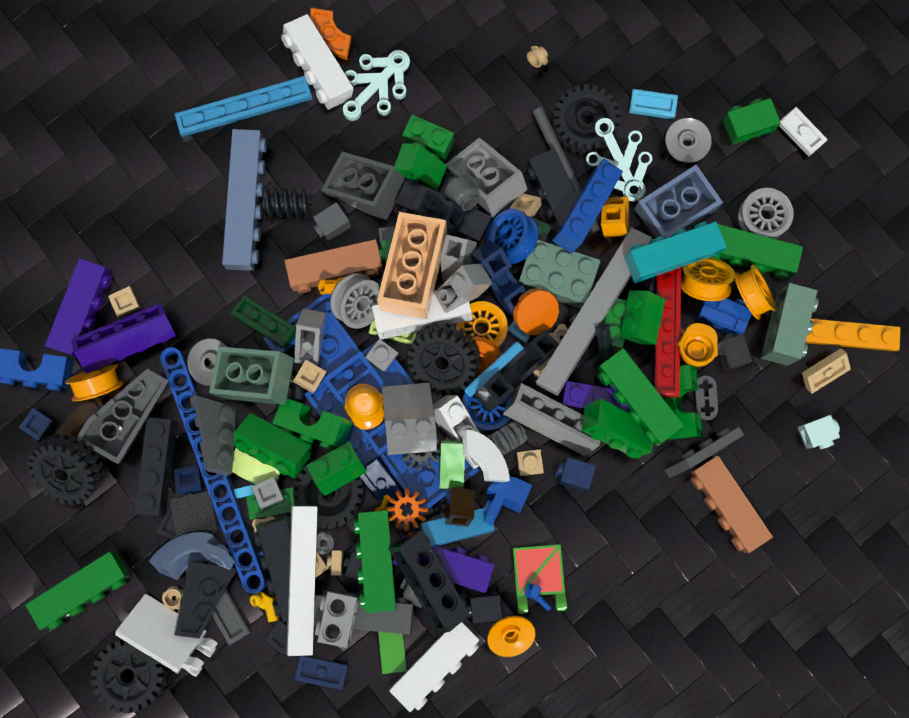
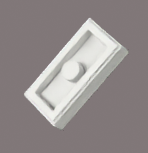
M797 107L780 120L779 126L808 156L812 155L828 140Z

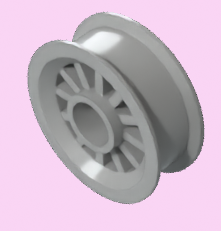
M761 188L752 192L741 204L738 212L739 225L742 231L777 239L790 227L794 215L793 207L788 197L779 190ZM761 211L768 212L770 219L763 218Z
M354 273L346 276L336 285L331 295L330 306L333 315L351 328L358 329L371 324L375 320L372 306L378 303L377 299L381 286L364 274Z

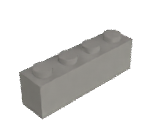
M522 383L509 395L503 414L585 457L599 446L600 440H595L590 435L581 431L584 415Z

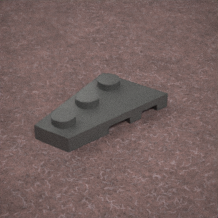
M728 427L716 434L718 437L716 440L712 441L710 438L698 445L700 447L699 450L694 451L692 449L681 455L682 460L665 469V472L671 478L694 467L744 435L740 427H737L730 431Z

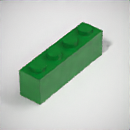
M718 224L727 248L720 254L710 258L728 261L729 265L734 267L746 266L751 268V265H755L760 273H773L779 279H788L797 273L803 246Z
M624 349L599 366L597 369L599 371L598 377L604 385H610L614 390L613 396L616 401L628 408L630 411L628 412L629 417L635 424L639 423L645 430L643 434L651 444L660 445L684 427Z
M388 510L358 513V519H354L355 534H360V544H356L357 559H362V568L358 569L359 584L363 583L364 593L360 594V607L365 609L366 614L396 611L392 554L388 549L391 547Z
M110 551L25 606L39 630L49 628L51 631L62 625V619L66 616L74 617L84 611L83 606L90 601L94 604L105 597L104 592L111 588L114 591L125 585V579L130 577L131 574L118 552Z

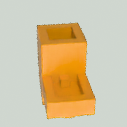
M628 196L611 197L606 200L601 213V227L604 237L628 235L630 230Z

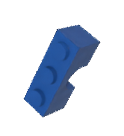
M0 349V383L14 385V382L18 381L23 382L22 386L37 388L38 384L46 385V389L60 391L61 387H70V384H66L65 381L72 376L74 360L68 357L43 354L42 363L39 368L29 371L27 367L28 354L21 351Z

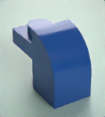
M509 477L510 481L493 482L487 489L485 496L488 498V501L483 510V513H486L484 522L493 526L502 505L520 513L530 493L531 484L515 477Z

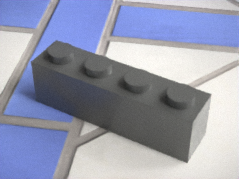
M323 590L322 594L315 596V626L318 620L322 621L324 611L320 610L323 595L327 596L329 590ZM346 593L350 595L360 596L359 593ZM359 597L353 629L410 635L412 633L414 605L405 598L395 597L396 611L366 614L365 609L360 607ZM336 599L333 603V609L337 613H342L345 609L344 602ZM330 624V625H329V627L339 628V627H338L337 625H335V624Z

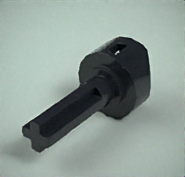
M602 322L598 323L599 326H595L600 359L592 366L594 382L599 387L606 385L598 377L599 371L597 369L614 356L610 326Z

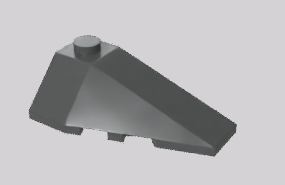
M146 369L120 393L88 418L77 436V441L79 442L82 439L86 442L85 446H91L97 453L119 464L123 461L169 380L150 369Z

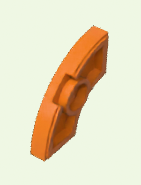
M311 8L310 19L331 53L336 57L348 60L351 36L341 32L336 27L333 11Z

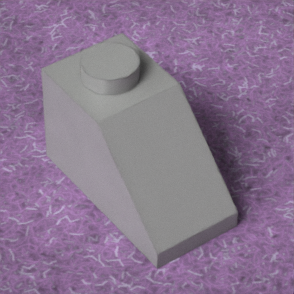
M302 309L296 324L294 363L303 364L307 360L318 366L325 333V312Z

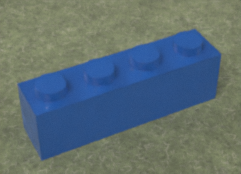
M605 159L597 165L552 240L554 243L571 254L582 244L623 173L621 169Z

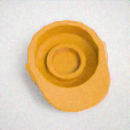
M694 323L687 327L684 335L678 342L680 354L687 364L696 367L705 366L718 356V336L712 327L701 323Z
M356 385L346 395L344 410L358 428L363 430L372 429L383 421V395L371 385Z

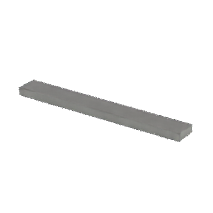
M633 228L630 229L536 381L538 386L558 396L595 336V326H599L598 323L604 321L631 277L624 257L634 245L643 243L646 246L651 244L652 237Z

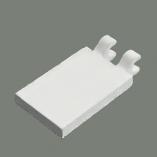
M147 594L141 598L116 630L115 634L174 672L178 673L183 668L196 677L202 670L204 662L196 657H190L195 649H198L204 655L211 657L218 644L211 638H204L206 630L203 631L199 639L175 636L174 630L178 613Z

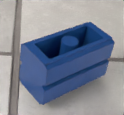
M728 298L720 301L703 300L695 320L702 323L707 321L719 330L740 337L744 334L752 313L744 300L735 299L734 301Z

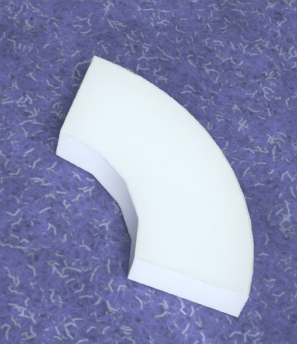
M473 430L462 431L463 455L471 457L479 464L483 471L484 480L493 482L510 481L505 459L497 446L481 433Z

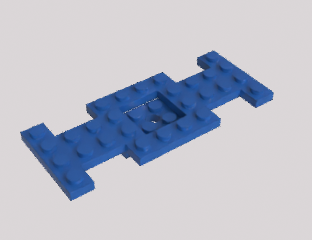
M325 294L304 308L326 313L325 333L318 367L325 370L326 373L314 394L308 391L304 395L320 417L322 412L326 411L353 422L344 410L346 395L352 387L359 384H368L382 394V387L386 385L397 386L414 383L396 359L385 373L369 362L366 356L376 342L361 352L333 315L330 306L332 294ZM302 310L287 320V322L296 327ZM296 336L286 349L266 337L263 339L272 351H279L285 354L295 346ZM383 417V421L377 427L368 430L358 429L354 423L352 424L345 443H351L363 465L376 456L380 457L404 490L410 489V498H412L415 491L419 492V496L415 500L416 502L425 498L426 502L419 505V508L426 507L429 509L448 494L450 489L440 488L441 459L437 453H432V455L439 459L438 462H434L431 459L428 460L432 466L430 469L426 467L425 462L422 463V471H418V462H415L414 466L409 468L408 465L412 459L402 460V457L407 454L388 455L385 417ZM419 452L414 454L417 456L418 454H420V457H422L425 455V452ZM466 459L464 482L479 471L478 468L473 469ZM407 503V506L405 504L401 506L403 516L407 517V514H410V516L413 514L414 511L411 509V503ZM405 521L401 524L402 528H404Z

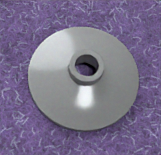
M683 118L677 120L669 127L665 143L668 152L675 159L685 163H693L705 157L710 150L711 134L701 121L693 118ZM688 140L690 146H685L683 141Z
M201 340L189 352L187 361L189 372L202 385L211 386L218 347H227L219 340ZM206 358L209 360V365L207 367L204 364V360Z

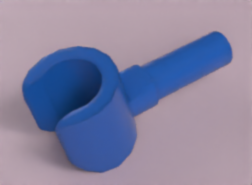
M528 583L525 596L536 600L549 611L551 606L539 596L542 588Z

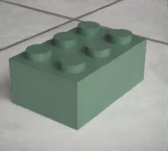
M537 240L534 250L526 259L519 283L524 286L526 291L535 288L547 290L555 296L557 301L581 309L589 297L601 260L577 252L571 254L562 247Z
M788 283L776 292L775 303L777 311H772L761 359L788 366L805 357L808 349V344L805 343L806 337L813 328V321H811L812 312L816 311L819 299L816 298L818 290Z
M218 347L209 393L224 399L285 405L294 358L279 351Z

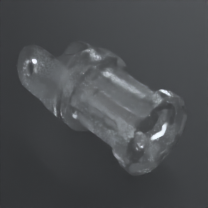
M326 532L316 534V553L322 555L330 553L336 546L335 538ZM325 540L327 542L326 546H320V541Z

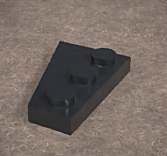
M188 561L174 630L175 636L198 639L201 637L214 613L215 607L220 598L223 597L231 578L234 577L237 571L236 568L231 567L229 570L215 564Z

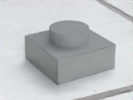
M379 339L367 354L366 359L385 373L399 353Z
M275 477L252 486L260 509H265L284 500Z

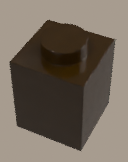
M465 487L450 488L445 497V524L469 527L474 519V490H467Z

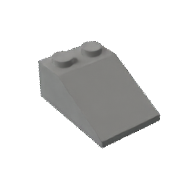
M478 138L446 163V169L453 177L464 175L471 179L479 190L477 204L492 218L528 190L522 172L481 138Z
M430 383L382 387L388 455L437 451V435Z

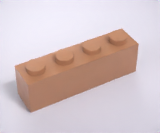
M376 239L285 260L290 287L293 292L297 291V293L311 291L312 287L318 286L321 279L337 280L340 277H346L354 273L364 274L371 278L378 276L379 272L383 271Z
M719 456L712 457L690 472L692 478H690L691 482L697 490H702L706 496L704 498L705 503L712 511H716L720 517L717 519L719 524L725 531L728 530L733 537L731 541L739 552L742 550L743 553H750L773 538Z

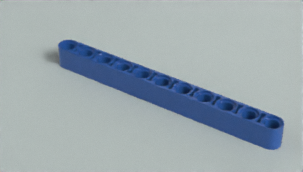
M167 348L161 354V363L167 380H169L171 391L229 550L235 561L241 583L249 593L260 592L266 588V579L268 578L265 570L262 569L259 556L257 555L259 553L239 499H236L233 490L235 488L230 475L225 476L221 474L212 476L209 471H206L200 446L202 441L200 430L195 431L193 429L194 419L197 417L195 407L193 406L190 409L185 407V401L194 395L201 397L195 379L189 372L187 357L176 348ZM178 354V362L170 365V357ZM186 376V384L178 387L177 380L179 377ZM221 485L227 487V494L223 498L217 495V488ZM229 507L234 508L236 512L234 519L231 521L225 517V512ZM238 529L244 533V539L240 543L235 542L233 538L235 531ZM245 552L250 553L252 556V563L249 566L242 563L241 558ZM253 575H257L261 580V584L257 589L250 585V578Z

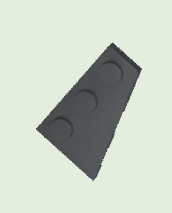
M194 395L190 398V402L196 411L197 417L194 420L196 427L200 429L202 438L200 446L205 469L209 472L228 476L232 474L236 407Z

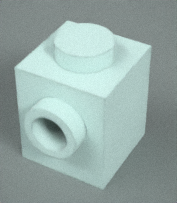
M831 415L798 427L806 449L819 446L821 450L834 445L833 440L840 438L838 433L840 432L839 425L835 419H832Z

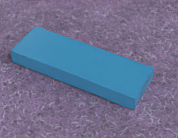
M519 342L514 343L465 389L466 394L471 397L524 347Z
M484 508L474 510V519L469 527L446 525L445 518L419 525L420 530L429 538L431 547L491 533L495 530L494 525L492 526L484 522L486 513H483Z

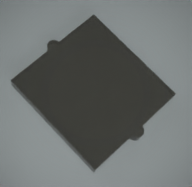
M208 491L197 494L188 493L187 496L170 499L177 537L195 532L209 534L218 532L212 501Z

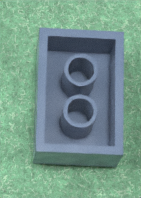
M695 165L638 201L634 210L654 238L665 236L666 239L672 237L674 232L681 229L687 230L712 214L723 202L698 166Z

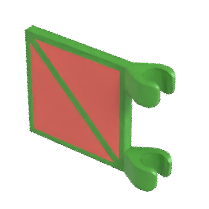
M561 545L513 548L518 613L526 614L528 612L527 597L525 596L528 583L542 588L539 595L555 594L556 610L565 611L567 603Z

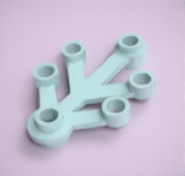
M400 50L393 51L388 57L372 58L368 54L360 57L359 63L363 70H370L372 67H386L381 73L357 74L353 70L345 72L346 77L350 75L355 77L353 81H349L352 86L370 83L354 101L350 100L344 104L343 113L346 119L350 121L359 119L362 114L361 107L378 89L379 102L377 103V110L381 115H388L391 111V105L388 101V79L393 74L395 75V85L392 89L393 96L396 99H403L406 96L403 72L408 69L410 60L409 56ZM400 58L402 62L397 64L394 60ZM364 60L370 61L368 65H364L362 62ZM397 89H402L404 92L402 94H397L395 91ZM381 105L388 106L386 110L380 109ZM350 106L356 107L353 112L348 111V108Z
M601 118L595 124V131L599 136L604 137L615 161L601 157L596 152H589L586 156V162L590 166H596L605 159L623 171L621 175L625 182L618 180L614 188L621 190L624 197L628 196L629 201H638L643 198L646 191L642 180L647 166L652 162V155L646 151L639 153L637 158L639 165L633 177L629 168L637 145L642 141V134L636 130L628 134L629 142L623 156L612 134L614 130L613 122L608 118ZM602 123L608 124V130L605 132L600 130ZM634 133L639 135L637 142L631 141V135ZM643 154L649 156V160L646 163L641 162ZM596 155L597 161L590 163L589 156ZM633 185L638 187V191L635 194H631L629 191Z

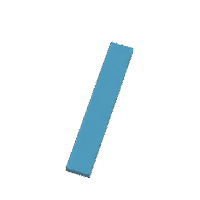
M305 76L181 111L175 113L180 135L184 137L311 100L312 95Z

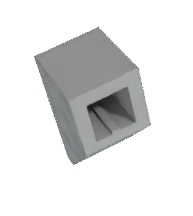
M446 234L440 257L444 283L462 265L472 264L473 257L471 254L475 252L477 242Z
M482 264L462 265L434 294L444 312L448 313L479 297L492 284V281Z

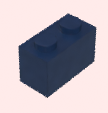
M566 458L563 462L558 463L554 477L558 478V484L587 491L590 489L596 466Z

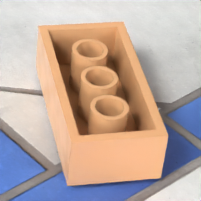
M399 212L377 299L381 311L423 319L428 318L441 263L442 248L445 236L448 233L446 220Z

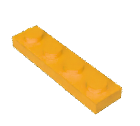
M811 319L813 321V328L811 333L807 334L805 343L898 351L900 348V327Z

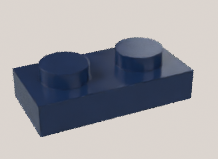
M377 456L364 465L367 473L361 475L360 478L381 504L385 495L394 498L396 501L399 500L396 495L397 491L401 492L402 497L405 496V491ZM389 501L387 507H389L393 503Z
M306 655L300 656L295 680L343 690L348 664Z

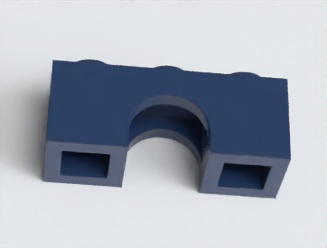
M489 241L471 255L476 264H482L492 281L490 288L503 310L513 316L514 307L517 306L519 297L526 290L509 271L512 265L503 249Z

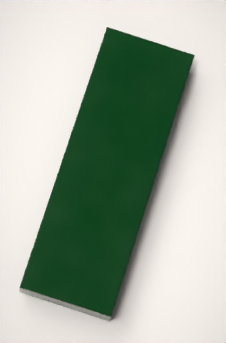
M245 295L230 312L233 317L284 349L288 347L296 336L295 326Z

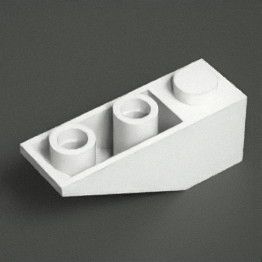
M445 395L433 404L435 421L450 441H463L462 431L473 430L480 433L458 395ZM465 456V459L473 469L479 466L471 457Z

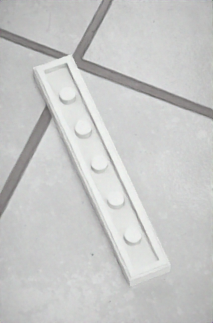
M292 506L287 630L288 656L313 655L317 506Z

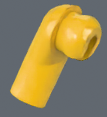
M262 591L251 595V605L266 610L268 623L280 620L279 616H275L272 603L276 602L274 597Z

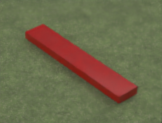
M681 268L658 275L656 281V295L665 298L655 345L654 388L661 397L679 398L680 349L678 342L680 341Z

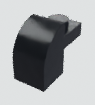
M421 186L411 205V208L417 215L446 220L448 232L455 234L466 214L455 202L439 199L428 188Z

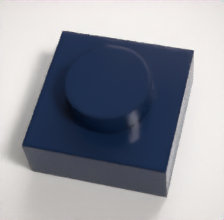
M32 408L19 428L36 440L42 441L55 421L37 409Z
M198 466L174 470L177 494L202 490Z

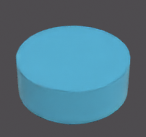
M254 485L234 489L235 498L254 495L252 489Z

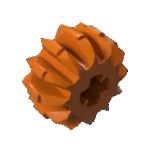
M405 489V497H402L401 492L397 491L396 495L399 500L389 499L391 503L395 504V508H386L388 512L395 511V514L388 518L389 521H393L398 517L399 520L395 525L396 528H399L403 521H405V530H409V522H412L413 526L418 528L419 526L415 519L418 518L423 522L426 519L419 515V512H428L426 507L419 508V505L426 502L425 498L416 502L415 500L419 496V492L415 491L412 498H410V489ZM407 503H411V509L414 511L411 516L407 514V517L403 516L401 506L403 504L407 506Z

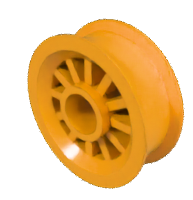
M707 258L683 267L685 275L681 277V289L691 297L704 301H720L730 295V283L735 278V272L725 262L714 258Z
M751 265V270L741 275L735 273V281L740 294L756 319L759 320L761 318L760 315L769 310L777 311L773 295L764 277L755 265Z
M478 301L471 303L470 308L473 322L457 323L456 330L459 331L460 328L466 330L465 333L473 332L470 334L472 337L487 338L500 348L505 341L508 331L505 314L498 306L490 302ZM481 312L486 313L484 318L482 317ZM478 313V318H476L473 314ZM489 314L492 315L493 317L488 320L487 318ZM479 323H484L487 325L488 331L483 334L478 333L475 330V326Z
M106 365L100 370L87 374L84 371L67 379L65 383L70 384L74 394L71 398L72 401H82L98 397L122 386L124 382L119 381L115 371L118 365Z

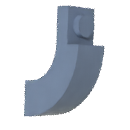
M203 532L189 533L171 540L162 546L149 560L160 573L176 580L187 569L188 561L211 562L229 570L235 563L229 555L230 551L225 546L221 545L212 534Z

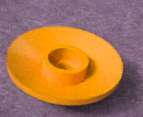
M508 616L502 618L488 632L487 642L489 648L495 654L503 657L519 655L532 645L535 639V629L532 623L524 617Z

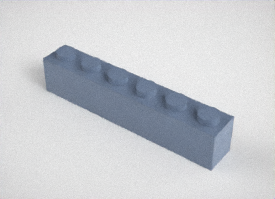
M232 129L222 265L227 270L254 271L255 264L259 262V251L256 250V241H260L261 230L257 226L258 219L262 218V205H259V198L263 197L264 193L261 174H265V161L262 160L263 152L267 150V140L263 138L260 130Z

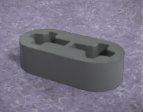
M701 376L698 378V390L693 391L694 412L701 414V421H708L716 417L718 413L717 386L712 377ZM703 381H705L706 385H710V389L706 390V397H704V390L699 389V385ZM705 400H707V407L712 409L708 416L700 410L705 406Z

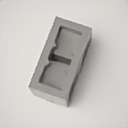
M335 591L327 592V596L323 595L320 610L324 611L322 621L318 620L315 629V635L318 636L317 642L344 648L350 646L360 596ZM336 599L342 600L345 604V609L342 613H337L333 609V603ZM330 624H335L339 627L340 634L337 638H333L328 634Z

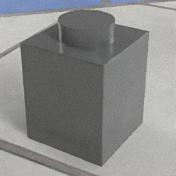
M337 202L313 217L316 223L313 226L320 238L325 236L327 241L332 240L351 227L348 218Z

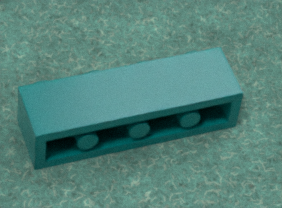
M705 221L695 225L693 230L686 231V229H681L674 232L672 237L665 239V236H660L651 241L652 244L644 246L643 243L632 246L624 259L634 283L720 254L727 246L717 222L708 224Z

